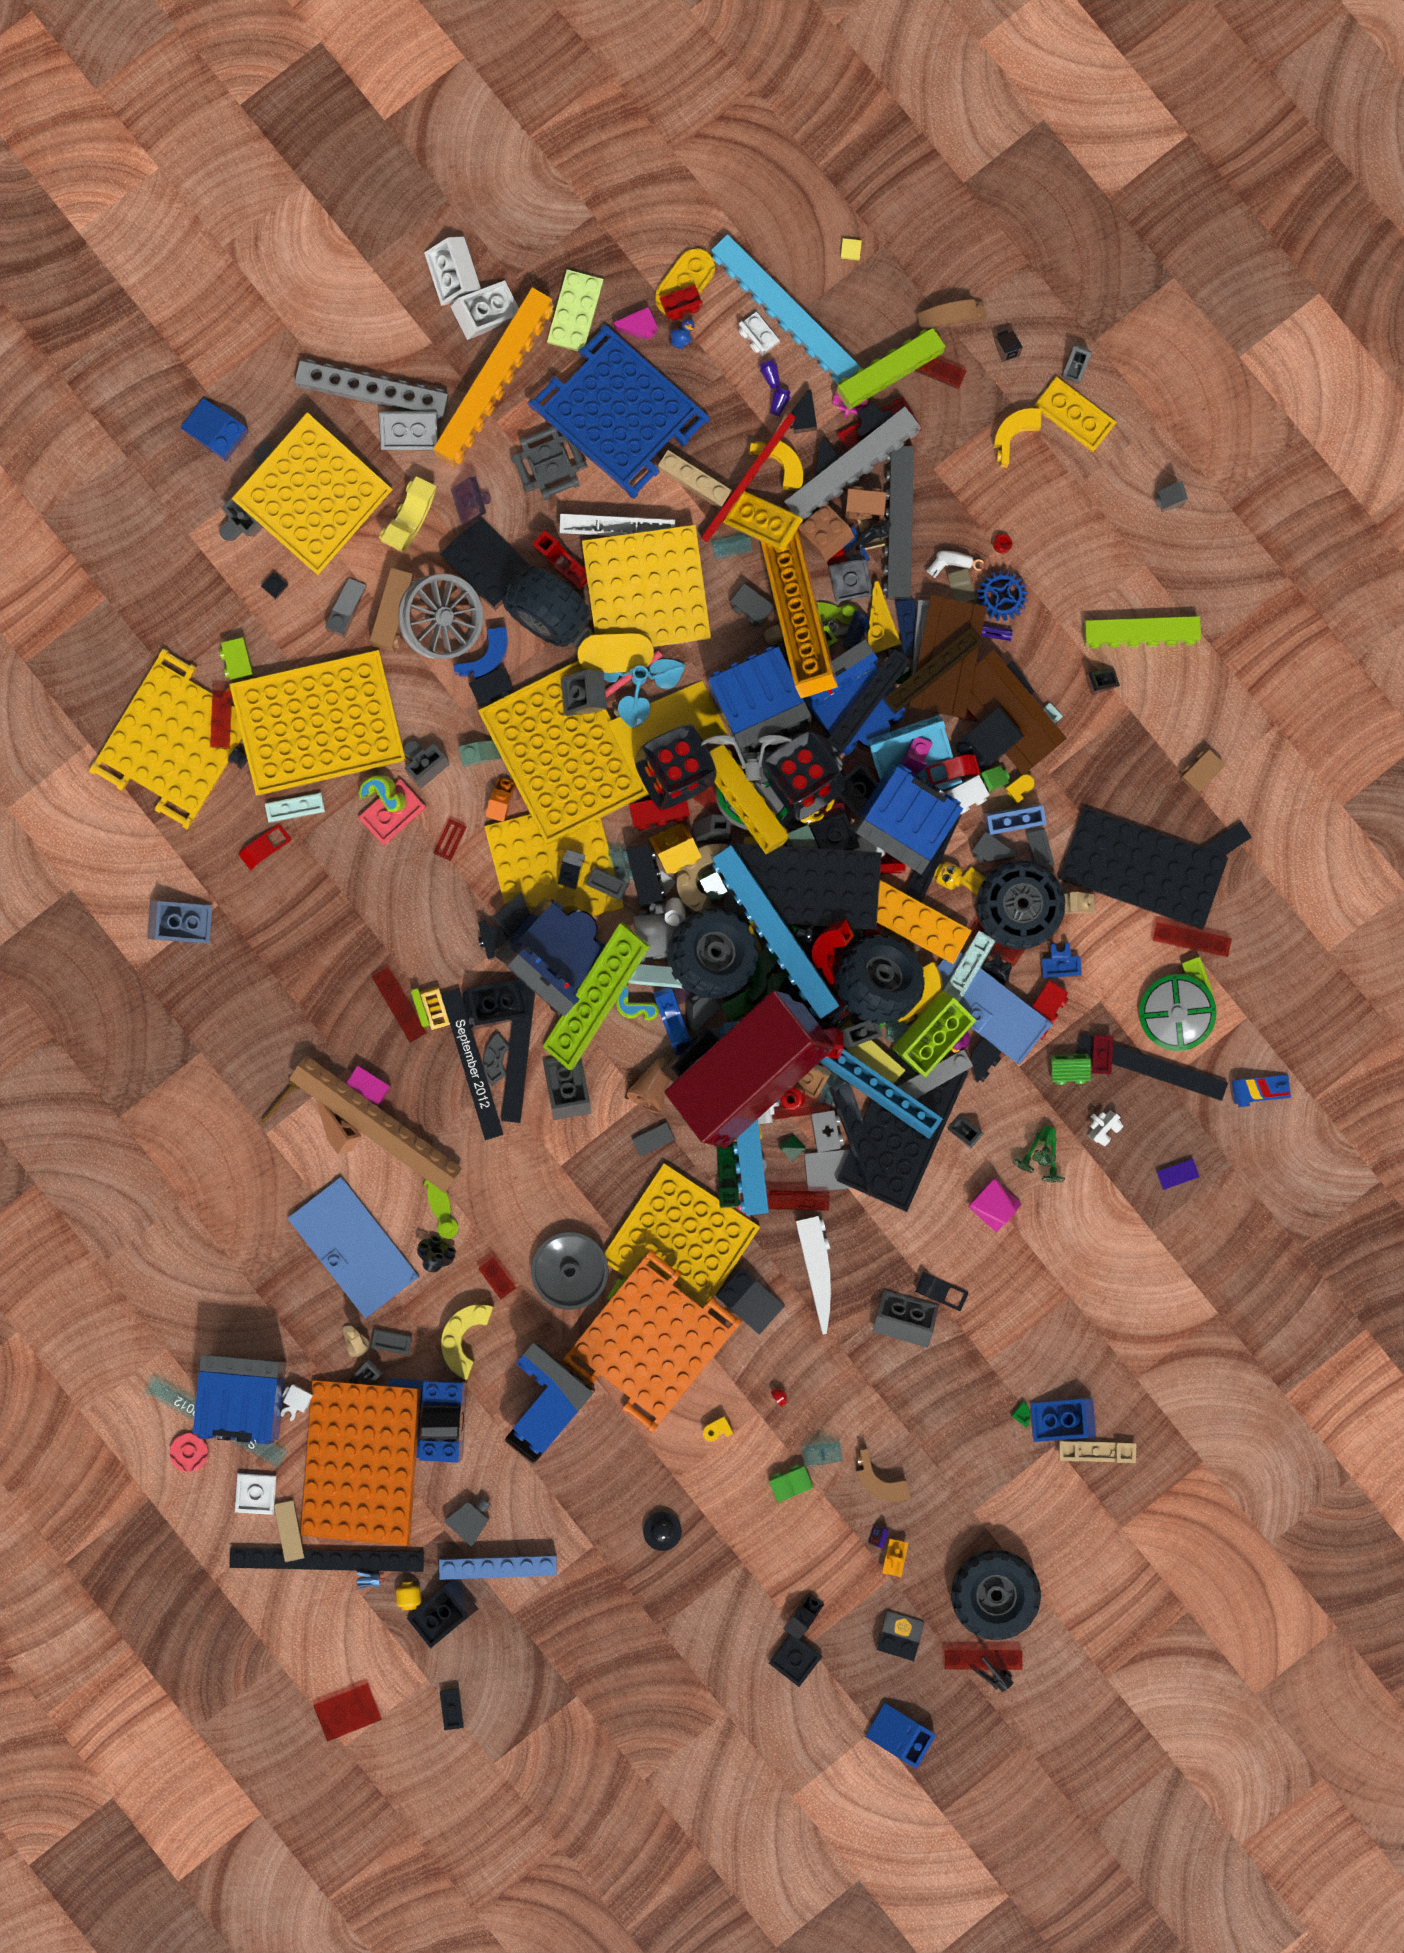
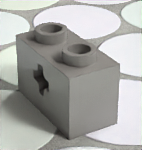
M834 1111L811 1114L817 1153L841 1149L840 1145H843L842 1133L838 1134L837 1126H840L839 1114L835 1115ZM825 1126H828L829 1129H833V1132L830 1133V1137H827L826 1134L822 1133V1131L825 1130Z

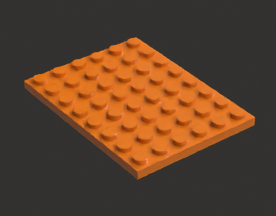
M312 1380L311 1394H313L310 1402L301 1536L410 1546L421 1389Z

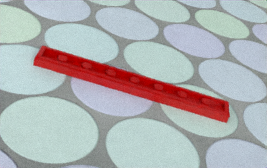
M791 413L788 414L701 537L702 540L709 542L795 421L796 417Z

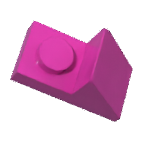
M921 736L912 739L900 764L912 771L911 774H919L927 766L925 759L933 742Z

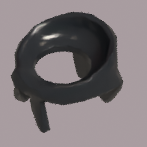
M999 954L996 955L994 961L984 964L983 970L1000 984L1005 985L1009 981L1012 969L1011 963H1003Z

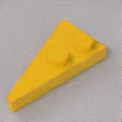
M879 581L874 583L868 631V644L875 654L902 644Z

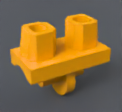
M889 1538L882 1573L897 1577L902 1576L908 1542Z

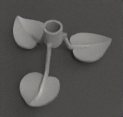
M779 735L764 736L758 739V742L762 743L760 752H749L743 755L737 741H735L736 738L732 736H714L701 742V746L706 743L734 745L742 763V769H745L746 780L755 781L761 779L762 762L772 753L764 751L765 747L769 744H785L788 741L792 743V739Z

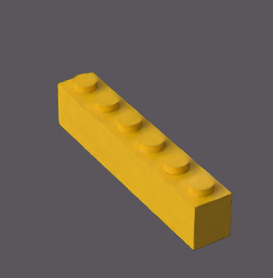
M724 744L711 750L709 753L717 771L715 784L764 853L768 854L783 845L789 838L786 828L781 826L775 813L766 805L763 796L759 795L753 782L746 780L742 767L736 763L731 751L726 749Z

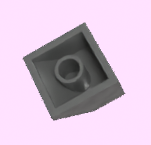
M586 669L561 678L564 716L591 714L607 709L603 671Z

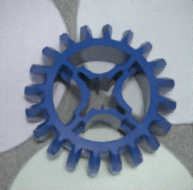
M998 570L997 577L994 572H991L992 579L985 576L984 580L986 583L980 582L979 584L984 589L977 590V593L982 594L977 597V601H983L979 605L987 606L986 613L988 611L991 612L989 615L990 619H992L993 615H997L996 621H999L1000 616H1003V621L1006 622L1007 615H1009L1010 619L1013 620L1015 618L1014 613L1019 616L1021 614L1019 609H1025L1026 606L1022 603L1028 602V599L1023 597L1028 595V591H1022V589L1026 588V584L1019 585L1022 578L1020 577L1015 580L1016 573L1009 577L1008 570H1006L1005 575H1002V571ZM996 582H1007L1002 588L991 586ZM1011 586L1017 591L1018 601L1010 594ZM1007 588L1005 597L998 603L1000 599L998 593L1002 594ZM987 591L995 597L996 602L994 606L988 601ZM1002 604L1014 605V607L1008 610H998Z

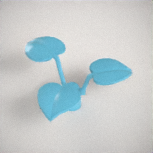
M660 659L651 664L650 672L644 666H637L634 670L631 669L625 673H604V680L607 682H616L619 675L622 677L632 675L631 679L636 684L635 697L626 696L618 704V713L622 720L632 728L641 725L649 715L650 704L647 699L638 698L640 685H643L647 677H649L651 680L655 679V684L659 688L671 689L678 684L685 665L675 660Z

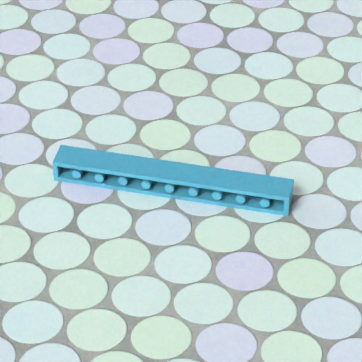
M728 234L711 250L712 260L718 266L722 265L726 269L725 273L731 279L735 278L739 282L738 286L744 292L748 291L752 295V300L758 306L761 304L766 309L765 313L771 319L775 318L779 322V327L784 332L788 331L792 335V340L797 345L801 344L806 349V354L819 362L818 365L823 371H829L833 375L831 378L837 385L844 378L850 379L856 371L861 369V366Z

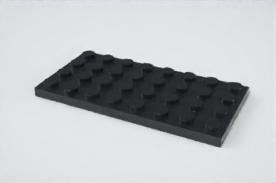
M1083 807L1058 879L1204 930L1228 858Z
M728 843V847L734 846L786 924L828 927L834 922L847 920L850 928L877 930L881 852L780 846L765 854L757 844ZM725 885L727 892L724 893L723 910L736 914L740 921H750L744 913L747 911L744 905H739L735 900L734 895L736 894L733 889H728Z
M893 1051L891 1058L905 1069L903 1075L894 1083L898 1087L916 1077L919 1073ZM969 1071L962 1072L915 1099L943 1118L930 1139L872 1099L863 1122L889 1190L871 1197L904 1212L908 1211ZM850 1149L836 1181L869 1196L853 1151Z

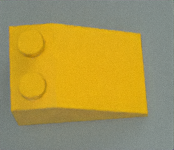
M683 822L648 838L667 874L676 873L681 867L687 864L693 865L698 862V859L702 858L693 837Z

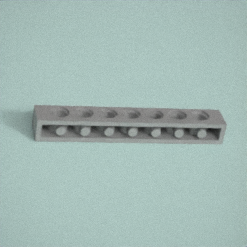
M312 360L299 362L295 385L299 388L402 411H437V419L442 420L445 418L449 401L448 394L441 389L432 391L428 390L426 386L418 384L414 387L410 386L408 382L401 380L392 382L390 378L384 376L374 378L366 372L357 374L348 368L339 370L330 364L317 365ZM319 372L322 374V377L319 380L312 379L314 373ZM335 376L341 378L338 384H332L331 379ZM352 381L359 382L356 388H350L349 384ZM370 385L378 387L373 393L367 391ZM389 389L396 390V394L392 397L387 396L386 392ZM408 393L415 395L411 401L405 400L404 397ZM431 397L433 402L430 405H425L423 400Z

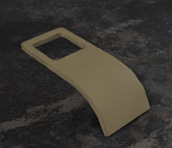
M968 568L949 573L948 580L954 600L961 602L973 600L974 604L978 605Z

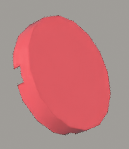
M181 1434L174 1439L170 1446V1460L181 1471H196L207 1461L208 1446L203 1438H197V1434Z

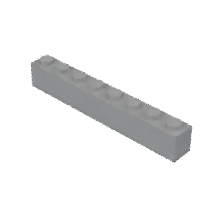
M906 407L902 408L784 502L794 514L800 516L803 521H806L815 511L825 504L828 505V501L833 497H839L844 492L843 489L848 485L852 486L857 483L862 474L871 472L876 463L885 461L889 457L890 452L900 449L904 445V441L908 438H914L921 429L920 425Z

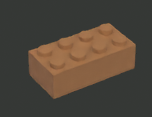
M394 568L390 569L370 638V643L373 647L395 653L396 648H400L402 638H400L401 630L398 612L404 593L416 581L412 573Z

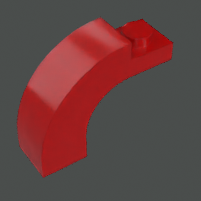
M544 530L533 542V547L561 576L581 590L587 583L586 569L562 548L559 541Z
M847 920L830 924L813 945V964L816 969L822 968L829 984L835 983V968L838 962L834 948L846 946L854 937Z

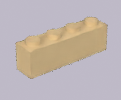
M669 450L658 464V469L661 473L720 510L732 495V490Z

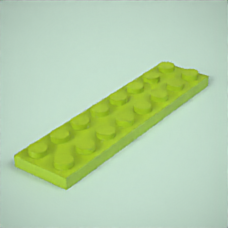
M624 923L618 925L578 989L576 996L580 1000L565 1017L561 1016L543 1045V1048L568 1070L574 1069L651 947Z

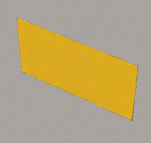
M703 680L650 703V712L647 719L637 727H629L621 717L608 722L632 775H635L636 765L634 758L637 750L651 739L679 726L692 724L703 741L714 736L728 734Z

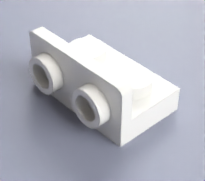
M757 312L738 324V332L744 339L748 338L751 342L750 347L756 354L759 352L763 356L780 343V340Z

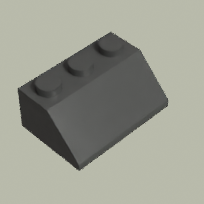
M883 1289L872 1332L928 1348L934 1331L939 1305Z

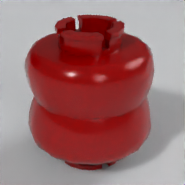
M794 1085L780 1098V1101L784 1108L796 1110L804 1104L806 1094L800 1086Z

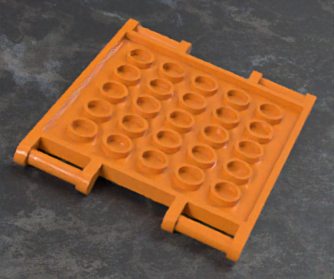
M652 1249L644 1256L560 1362L582 1376L590 1386L601 1375L630 1398L621 1410L625 1413L628 1412L645 1425L650 1433L655 1431L660 1422L743 1321L718 1304L714 1297H711L702 1307L677 1288L673 1283L682 1272L678 1269H673L659 1258ZM651 1260L671 1277L667 1280L647 1263ZM712 1308L728 1320L731 1325L727 1327L708 1311ZM573 1355H576L594 1369L593 1374L591 1375L571 1359ZM636 1402L655 1417L653 1422L632 1405Z

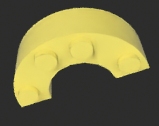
M417 476L413 482L410 481L406 488L407 496L404 504L401 503L397 510V518L395 520L392 519L387 529L383 528L380 533L379 539H381V542L400 552L406 551L428 514L437 486Z
M472 1305L463 1308L451 1317L444 1328L441 1340L443 1357L449 1368L465 1380L469 1379L475 1361L468 1358L463 1350V1336L474 1325H488L494 1306Z

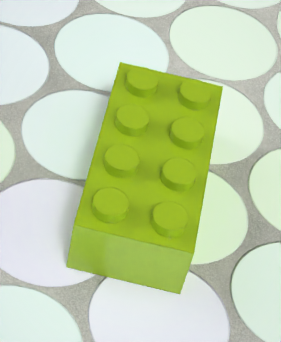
M942 991L892 1049L916 1072L926 1078L977 1020L954 997Z

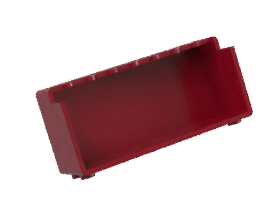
M771 991L665 1090V1095L701 1143L725 1148L835 1048V1045L803 1003L793 1001L786 993Z

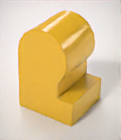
M1023 775L1005 789L1016 805L1024 799L1021 794L1032 790L1034 779L1030 775Z
M725 1416L708 1424L703 1430L704 1438L711 1442L717 1440L722 1433H725L726 1437L734 1433Z

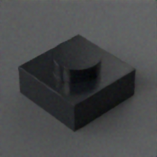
M273 572L261 587L276 600L288 587V584Z

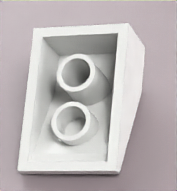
M505 280L459 297L450 306L467 340L482 335L512 320L519 309Z

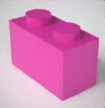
M359 1066L356 1067L346 1083L377 1106H380L391 1089L389 1085Z

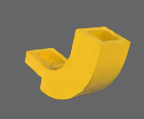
M1028 408L1017 411L1006 418L1001 424L993 448L1001 449L997 450V462H1000V467L1008 468L1010 441L1016 434L1022 431H1040L1041 409Z
M755 441V444L751 443L750 455L759 456L766 447V443L761 441ZM780 441L769 457L778 461L784 470L782 490L797 492L802 488L803 484L802 465L793 449Z
M936 962L923 967V976L925 978L923 996L919 1003L904 1018L902 1017L898 1020L899 1022L904 1021L907 1024L916 1019L915 1015L919 1018L943 991L942 976Z

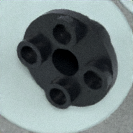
M431 1236V1238L419 1242L417 1254L423 1260L422 1266L426 1271L438 1272L443 1266H448L454 1261L456 1249L442 1241L440 1237Z
M657 1512L646 1520L643 1527V1535L646 1543L651 1548L658 1551H667L675 1547L680 1541L682 1528L679 1520L671 1513Z

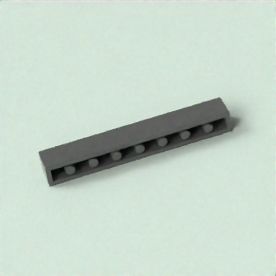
M902 446L900 449L890 452L887 458V463H890V470H886V481H890V487L886 489V500H889V508H885V519H889V522L892 524L887 529L889 535L885 536V538H888V545L884 547V557H888V564H884V575H887V583L883 585V594H887V600H908L911 597L914 446Z

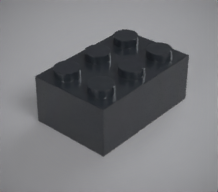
M649 844L627 849V856L641 909L650 907L651 904L663 903V898H666L663 885L659 886L658 880H661L659 867H654L653 862L656 861L654 848H650Z

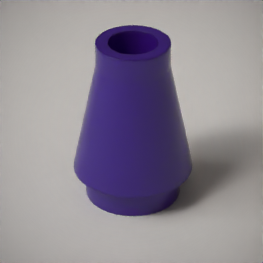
M770 360L760 364L761 370L759 371L767 381L770 389L781 386L777 363L775 364L774 360Z
M776 387V390L773 391L769 413L780 417L791 398V392Z

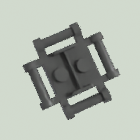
M552 425L530 436L520 437L519 441L524 452L510 457L512 463H515L524 484V492L527 493L539 488L544 500L550 499V496L571 487H579L580 485L575 473L588 467L579 449L564 436L559 437L557 430ZM552 435L554 440L529 449L528 444ZM565 442H568L577 463L574 466H571L562 445ZM527 459L536 482L531 483L522 460ZM568 477H570L571 479L569 481H566L564 483H561L557 486H554L546 490V486H549Z

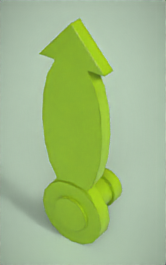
M817 602L822 622L838 619L843 624L849 625L854 612L858 611L852 604H844L838 608L829 603Z
M425 1180L423 1186L428 1185L427 1197L429 1205L436 1218L440 1220L437 1227L438 1233L445 1239H451L457 1235L459 1228L457 1222L450 1217L451 1205L447 1192L444 1193L431 1182Z

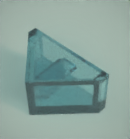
M840 1441L802 1447L804 1466L825 1465L843 1461Z

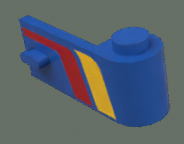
M1288 1075L1231 1081L1234 1104H1238V1108L1248 1107L1250 1102L1291 1098Z

